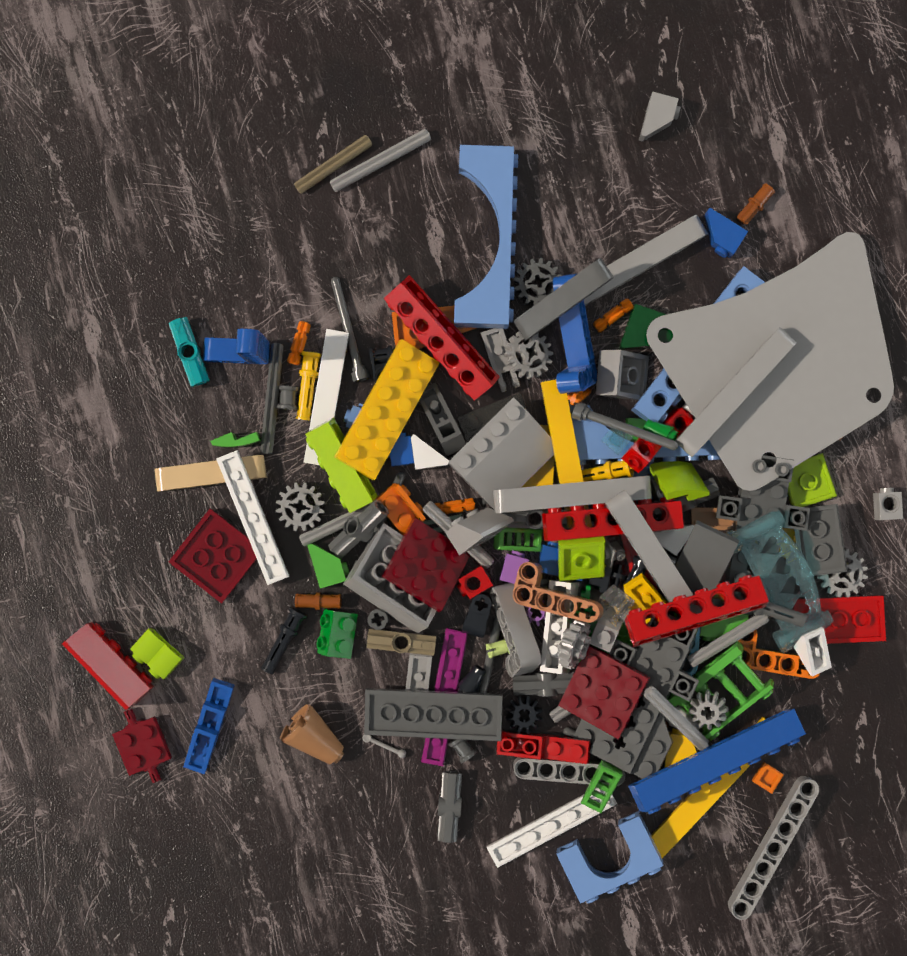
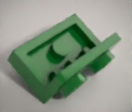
M324 609L323 615L320 618V637L317 639L318 654L327 657L351 659L358 614Z

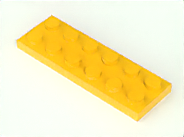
M403 339L399 340L334 458L371 480H375L440 362Z

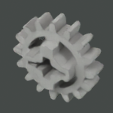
M519 331L516 333V336L513 335L509 338L511 343L505 345V348L509 350L504 354V357L509 358L506 365H512L511 372L518 371L519 378L525 374L527 379H531L533 375L537 378L542 375L541 372L544 373L548 370L547 366L552 364V360L548 359V357L552 356L553 352L547 349L551 346V343L545 344L546 336L539 338V332L530 339L525 340ZM521 341H527L526 344H518ZM532 364H533V365L538 364L537 367H535V368H530V366H531Z
M296 482L294 483V489L286 486L288 492H280L279 494L283 499L276 500V503L281 505V508L276 510V512L282 513L279 520L283 521L286 519L285 527L287 528L293 524L294 531H297L299 526L302 527L303 531H306L308 524L314 528L315 524L313 521L320 522L319 513H325L323 509H320V506L324 505L325 501H319L318 499L322 494H315L316 487L314 486L307 489V483L300 487ZM299 492L297 498L292 501L288 500L292 494ZM308 494L314 499L315 506L309 503L307 499ZM302 500L303 505L311 509L301 510V513H298V509L291 506V504H300ZM286 508H289L294 514L293 520L288 516ZM313 513L309 520L302 522L306 514Z
M845 549L846 558L850 560V562H847L848 572H844L845 577H839L840 573L817 576V579L824 580L820 585L822 588L829 587L827 590L828 594H832L835 591V596L841 597L843 592L845 597H850V591L857 594L859 593L857 587L865 586L861 580L868 579V576L863 574V571L868 568L861 566V563L864 561L863 558L856 559L857 552H852L849 555V549ZM842 582L846 587L838 588L834 584Z
M575 619L574 623L570 624V629L566 628L563 632V637L558 645V651L561 652L558 656L561 666L574 669L576 664H579L580 659L583 660L585 658L588 647L591 644V637H589L591 625L589 623Z

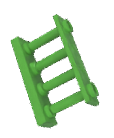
M736 641L693 675V677L700 680L695 689L697 693L700 692L705 696V691H710L706 682L713 677L718 679L739 703L725 713L727 719L726 721H720L721 726L719 728L712 724V729L708 730L707 724L703 725L702 729L704 731L701 734L710 741L720 734L719 730L760 698L766 699L773 693L774 681L769 679L763 683L743 661L741 654L744 647L739 641ZM728 664H735L756 688L748 697H745L724 673V668ZM673 693L668 698V701L674 707L677 705L683 706L689 713V708L692 707L689 701Z

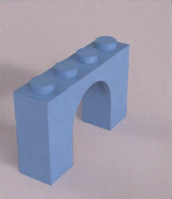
M639 811L618 820V826L630 849L628 862L618 871L608 873L595 869L589 863L578 839L557 848V857L580 904L585 901L587 903L594 902L599 898L598 895L605 892L611 894L617 891L620 885L628 883V885L640 880V876L647 873L653 875L661 870L660 867L663 866V859Z

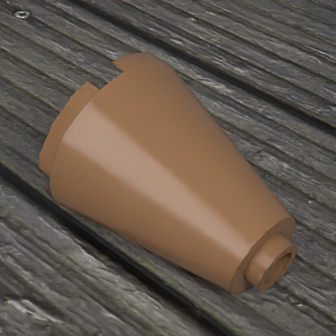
M304 705L291 718L293 720L291 725L285 726L280 740L327 764L338 763L344 755V752H342L343 745L311 705Z

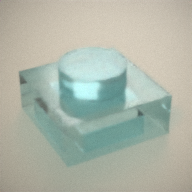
M610 428L601 441L619 455L632 440L633 436Z

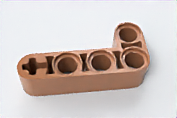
M531 561L520 565L513 589V599L516 603L587 623L597 621L603 616L604 609L597 601L541 587L543 569L539 563ZM528 566H532L535 569L533 578H529L526 574ZM523 588L528 589L530 593L528 600H524L521 597ZM545 594L550 595L552 598L550 606H546L542 601ZM567 599L571 600L574 604L572 612H568L564 607ZM593 606L592 609L596 612V615L590 617L589 612H580L581 608L588 609Z

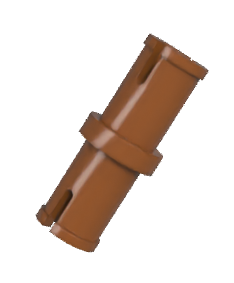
M316 592V594L296 593L295 608H315L316 610H321V608L341 609L342 606L341 594L325 595L321 594V592Z

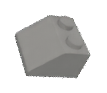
M600 350L596 395L639 400L646 391L649 356L624 350Z
M488 507L482 511H479L477 508L468 513L466 519H463L461 516L451 522L452 527L445 533L460 556L492 539L513 523L514 520L505 514L495 513V510Z

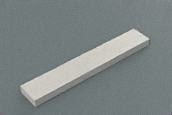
M326 329L309 431L333 417L335 419L349 333ZM307 444L304 463L319 465L317 454Z
M237 450L216 458L267 585L289 577L239 451Z
M595 788V790L605 794V791ZM583 794L489 844L487 849L498 868L596 816L599 812L581 804ZM593 795L590 796L591 799L599 803L601 802V799ZM611 795L603 811L617 804L613 795Z

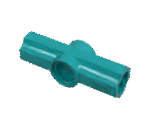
M188 317L171 321L168 324L190 386H200L209 382L210 379L201 357V350L197 346ZM192 346L194 354L192 357L186 358L184 350Z

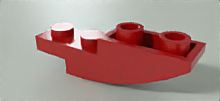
M502 731L501 741L497 742V754L588 764L591 740L560 735L527 734L525 732L519 734L518 732Z

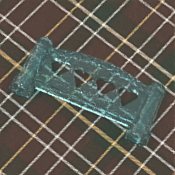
M778 510L776 512L772 511L736 531L730 530L725 534L740 540L733 554L742 550L754 576H760L769 602L792 609L798 598L803 596L806 599L805 604L810 607L809 612L806 613L807 619L803 628L776 619L780 629L772 633V636L778 648L784 654L792 649L791 646L796 644L802 635L820 627L825 629L834 620L828 610L822 611L812 571L800 549L782 529L781 526L785 523V519ZM772 536L776 537V544L781 548L778 554L761 553L768 539ZM785 557L786 564L790 566V572L788 574L770 573L778 559ZM792 576L795 577V584L800 586L799 593H780L787 580ZM778 612V613H780V614H783V615L792 617V616H790V615H787V614Z

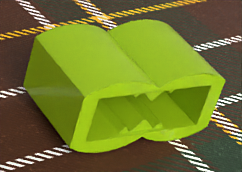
M148 628L130 648L133 652L132 657L141 664L145 662L150 667L149 672L157 679L160 677L166 679L184 659V656L153 628Z

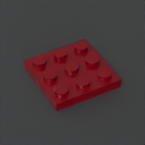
M210 508L168 562L222 604L257 558L249 538Z
M414 518L382 577L440 612L443 610L470 554L465 552L459 556L447 537Z
M589 645L585 658L580 660L558 706L616 739H620L650 677Z

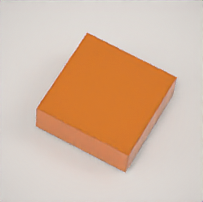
M763 761L752 781L773 794L784 774Z

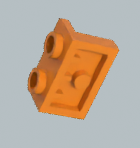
M393 483L375 500L380 501L387 508L389 514L386 517L397 531L404 535L412 519L417 518L423 522L426 518L423 515L424 512L418 502L413 503L409 498L411 495L410 491L403 484L400 486Z

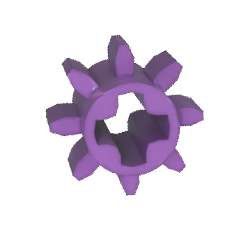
M525 606L529 622L531 623L532 620L536 621L537 626H540L539 621L546 618L544 616L545 611L539 610L541 615L532 618L531 608Z

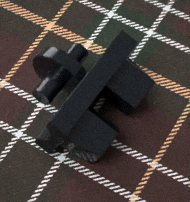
M616 560L613 561L611 568L605 563V577L590 578L588 585L600 589L599 592L606 594L612 576L614 577L612 586L619 587L620 580L628 578V576L622 574L624 565L617 564L616 572H613Z

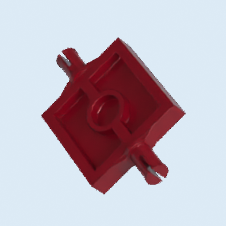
M133 708L124 711L123 713L128 725L124 729L113 733L112 736L128 775L131 776L140 771H148L152 783L158 782L161 778L156 767L160 763L171 759L172 756L157 719L154 716L146 720L137 721Z

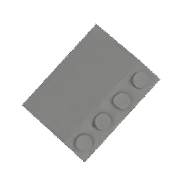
M513 397L448 464L495 510L493 490L521 488L554 455L551 437Z
M383 523L351 569L343 584L418 634L428 628L436 610L382 577L403 538V535Z

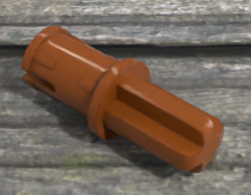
M763 184L756 195L748 199L749 203L737 215L738 220L747 225L758 211L764 209V204L775 194V190L770 185Z

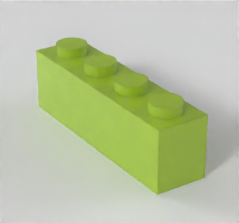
M334 417L305 434L308 446L312 450L314 449L317 454L320 467L326 470L329 476V483L338 491L340 502L345 509L352 513L377 498L378 495L368 477L334 458L345 438Z

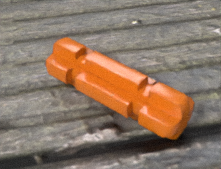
M628 298L623 300L619 306L616 305L602 316L603 318L597 319L593 323L594 328L598 332H602L607 328V325L610 326L624 316V313L632 310L634 307L632 302Z
M300 321L298 323V332L295 333L290 349L292 352L289 353L287 359L290 364L299 365L300 354H302L307 341L306 334L309 333L311 327L307 322Z
M587 388L584 391L572 392L567 396V399L574 406L590 395L591 389Z
M473 498L465 499V501L443 502L444 504L435 503L445 514L475 509Z

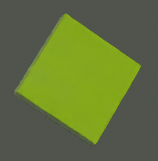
M823 453L812 456L793 468L792 480L789 482L787 493L791 506L805 507L837 496Z
M604 536L558 540L559 581L605 577Z

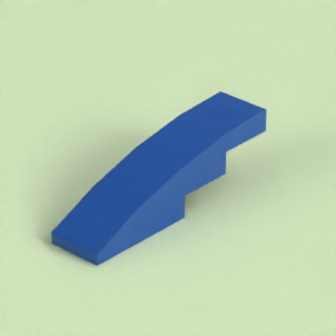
M216 678L212 679L198 724L192 736L184 768L205 775L235 687L234 684Z

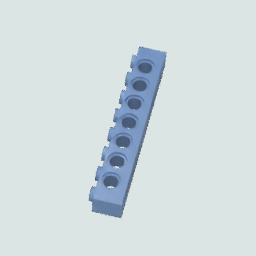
M743 266L713 304L735 297L737 290L746 293L765 282ZM664 368L631 409V411L646 422L650 419L654 422L663 423L669 415L666 412L671 405L675 407L682 398L677 388L672 389L668 386L667 380L670 377ZM654 396H661L664 399V405L661 407L657 406L654 403Z

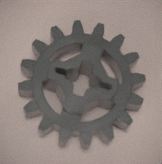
M532 258L530 259L529 266L526 263L522 264L523 271L517 269L516 273L520 278H514V282L519 284L514 288V291L521 292L518 296L519 299L526 298L525 305H528L531 301L534 306L547 297L549 294L546 295V287L553 284L554 277L562 276L561 274H555L558 267L551 268V261L543 264V259L540 258L538 263H535ZM539 269H543L547 271L549 274L545 275L541 273ZM530 271V279L523 282L524 276ZM535 278H538L539 281H543L541 288H538L537 285H533ZM527 291H532L537 297L529 295Z

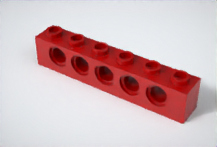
M410 275L383 298L389 308L399 315L405 326L415 333L418 340L431 351L433 357L447 369L449 375L463 387L464 392L471 396L473 400H476L491 388L500 378Z
M662 497L660 502L652 503V499L638 500V504H635L652 531L684 528L681 501H674V498L667 500L665 497ZM605 503L593 504L592 509H584V505L570 506L571 511H562L561 507L548 508V513H542L544 541L624 534L617 522L613 525L609 524L607 518L610 511ZM659 508L662 516L656 521L653 518V511ZM589 514L595 518V523L591 527L585 524V518ZM566 516L572 519V526L569 529H565L562 526V520Z
M746 575L739 578V582L736 583L723 582L718 584L716 589L708 591V588H703L696 591L693 596L686 597V595H680L673 598V602L664 604L661 601L652 604L651 608L643 611L642 608L631 610L625 618V624L633 647L765 608L769 599L760 576L752 577V575ZM734 592L743 593L745 599L738 600L734 596ZM712 599H720L723 602V606H715L712 603ZM690 606H699L701 613H693ZM668 612H676L679 615V619H670ZM653 618L656 620L657 626L650 627L646 624L645 620Z

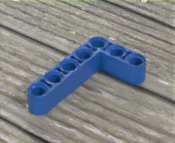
M577 274L554 277V291ZM583 300L559 317L568 368L558 373L556 377L557 389L560 394L584 391L597 382L596 364Z
M237 329V339L204 338L203 361L269 364L270 341L259 330Z

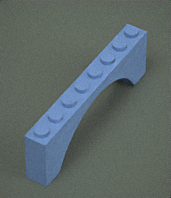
M460 145L459 174L474 182L490 201L498 221L499 248L495 261L486 277L472 291L455 300V327L508 329L509 322H513L514 309H509V301L514 300V287L510 286V278L515 277V264H511V256H515L516 242H511V234H516V220H512V212L517 210V198H513V190H517L518 178L513 176V168H518V154H514V146Z
M569 406L571 418L575 406ZM572 419L580 465H586V460H595V464H604L613 459L622 461L621 458L634 443L616 435L600 423L589 419L587 421ZM708 440L693 457L688 455L679 445L676 450L662 446L650 462H654V458H663V462L676 461V457H685V461H699V456H708V460H721V458Z

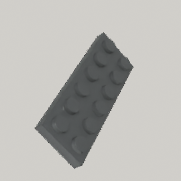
M366 688L364 735L501 741L503 694Z

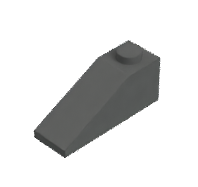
M433 383L426 387L419 401L446 456H449L461 450L466 443L437 384Z

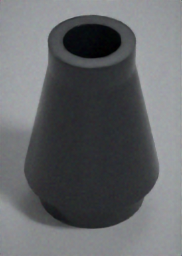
M475 664L458 684L457 692L479 693L486 670Z

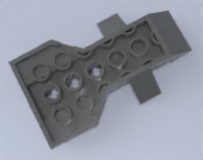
M763 455L761 459L753 462L752 468L756 473H763L766 467H773L776 464V458L779 457ZM757 462H762L764 465L761 471L755 468ZM778 463L775 467V472L779 477L765 486L753 491L743 490L739 487L737 498L719 495L716 518L735 521L732 537L740 540L719 584L727 581L730 584L739 582V578L751 574L747 570V566H751V563H754L757 570L756 572L753 571L751 575L752 577L760 576L769 602L792 609L796 574L779 552L782 528L807 531L810 508L786 505L788 486L792 480L793 468L789 470V466L786 463ZM780 465H784L786 467V472L784 474H780L778 472V467ZM754 540H757V544H760L759 550L756 549V552L750 548V544L754 543ZM734 592V596L737 598L739 592ZM712 599V603L715 606H723V602L720 599ZM753 612L745 613L749 615H754Z
M668 614L670 619L678 620V618ZM651 618L648 626L656 627V620ZM698 628L640 645L639 648L616 639L609 653L610 656L649 676L650 680L646 688L654 686L667 700L670 694L673 693L690 702L700 681L682 670L692 650ZM643 697V701L646 702L645 705L636 706L632 714L634 717L633 721L636 723L635 726H626L622 734L624 737L623 742L626 743L625 747H618L615 737L581 719L573 736L576 739L591 740L589 753L642 779L661 769L673 744L664 715L645 697Z

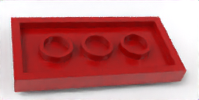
M883 595L793 599L792 610L807 614L803 628L793 624L794 645L802 635L820 627L824 628L827 644L886 641Z

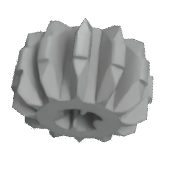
M709 690L705 691V696L698 692L696 695L697 699H691L690 704L692 707L689 708V713L694 714L691 720L693 722L699 721L698 726L700 728L704 724H707L708 730L712 729V724L719 728L721 726L720 721H726L727 716L725 713L728 712L729 708L724 705L726 703L725 698L718 699V692H715L713 696L710 695ZM705 707H710L712 712L708 713Z

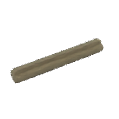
M367 135L362 136L296 181L294 185L300 194L304 193L370 148L372 142Z

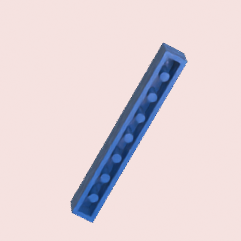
M785 709L702 751L694 753L632 783L628 787L639 811L652 814L661 809L660 805L666 802L672 804L681 800L680 795L686 792L693 794L701 790V785L707 782L710 785L720 781L721 775L727 772L731 775L740 771V766L748 763V765L759 762L761 760L760 756L766 753L772 755L781 750L780 746L786 743L787 746L799 742V737L806 733L795 709Z

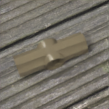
M369 628L367 648L431 656L435 654L436 636ZM397 637H406L408 645L405 648H399L395 643Z

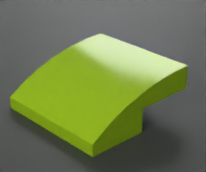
M666 461L650 464V472L667 500L685 495L687 500L690 501L710 495L709 490L692 463Z

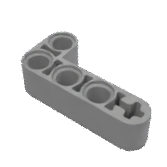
M507 583L491 587L490 598L510 653L505 660L506 670L510 677H515L533 672L541 664V654L524 606L516 603L513 599L515 584Z

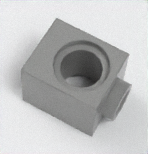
M880 488V493H873L875 520L903 519L902 492H894V488ZM886 498L892 501V507L889 510L885 509L883 505Z

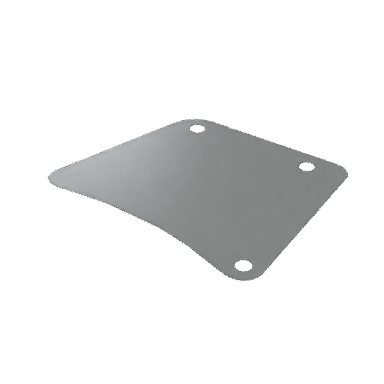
M846 232L839 235L796 267L746 293L712 305L660 316L653 320L647 329L648 344L695 418L779 327L797 342L709 439L737 486L743 490H757L779 477L775 472V467L778 463H786L789 466V470L878 416L887 408L891 401L894 383L865 243L857 233ZM662 328H668L673 333V338L668 343H663L658 338V332ZM870 388H877L881 392V399L876 403L870 402L866 397V393ZM771 452L776 457H779L776 458V464L773 467H766L763 473H756L752 468L753 462L761 459L764 453ZM757 462L755 468L761 471L764 465L762 462ZM780 465L778 467V472L780 474H784L786 472V467L784 465Z

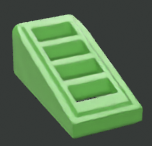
M506 527L494 536L493 548L497 550L541 552L543 529ZM504 532H506L505 545H503V544H504ZM512 532L515 533V544H514V545H511V543H512ZM522 533H524V546H521ZM530 533H534L533 547L530 546Z
M602 759L581 800V804L602 813L623 776L622 769ZM602 779V780H604V781H606V782H608V783H610V784H609V786H608V785H606V784L600 782L599 780ZM595 787L605 791V794L595 790ZM593 795L601 799V802L599 803L591 799L590 796Z

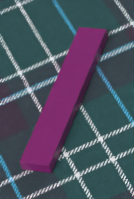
M446 628L434 691L457 692L467 633ZM425 738L421 762L444 766L448 739Z

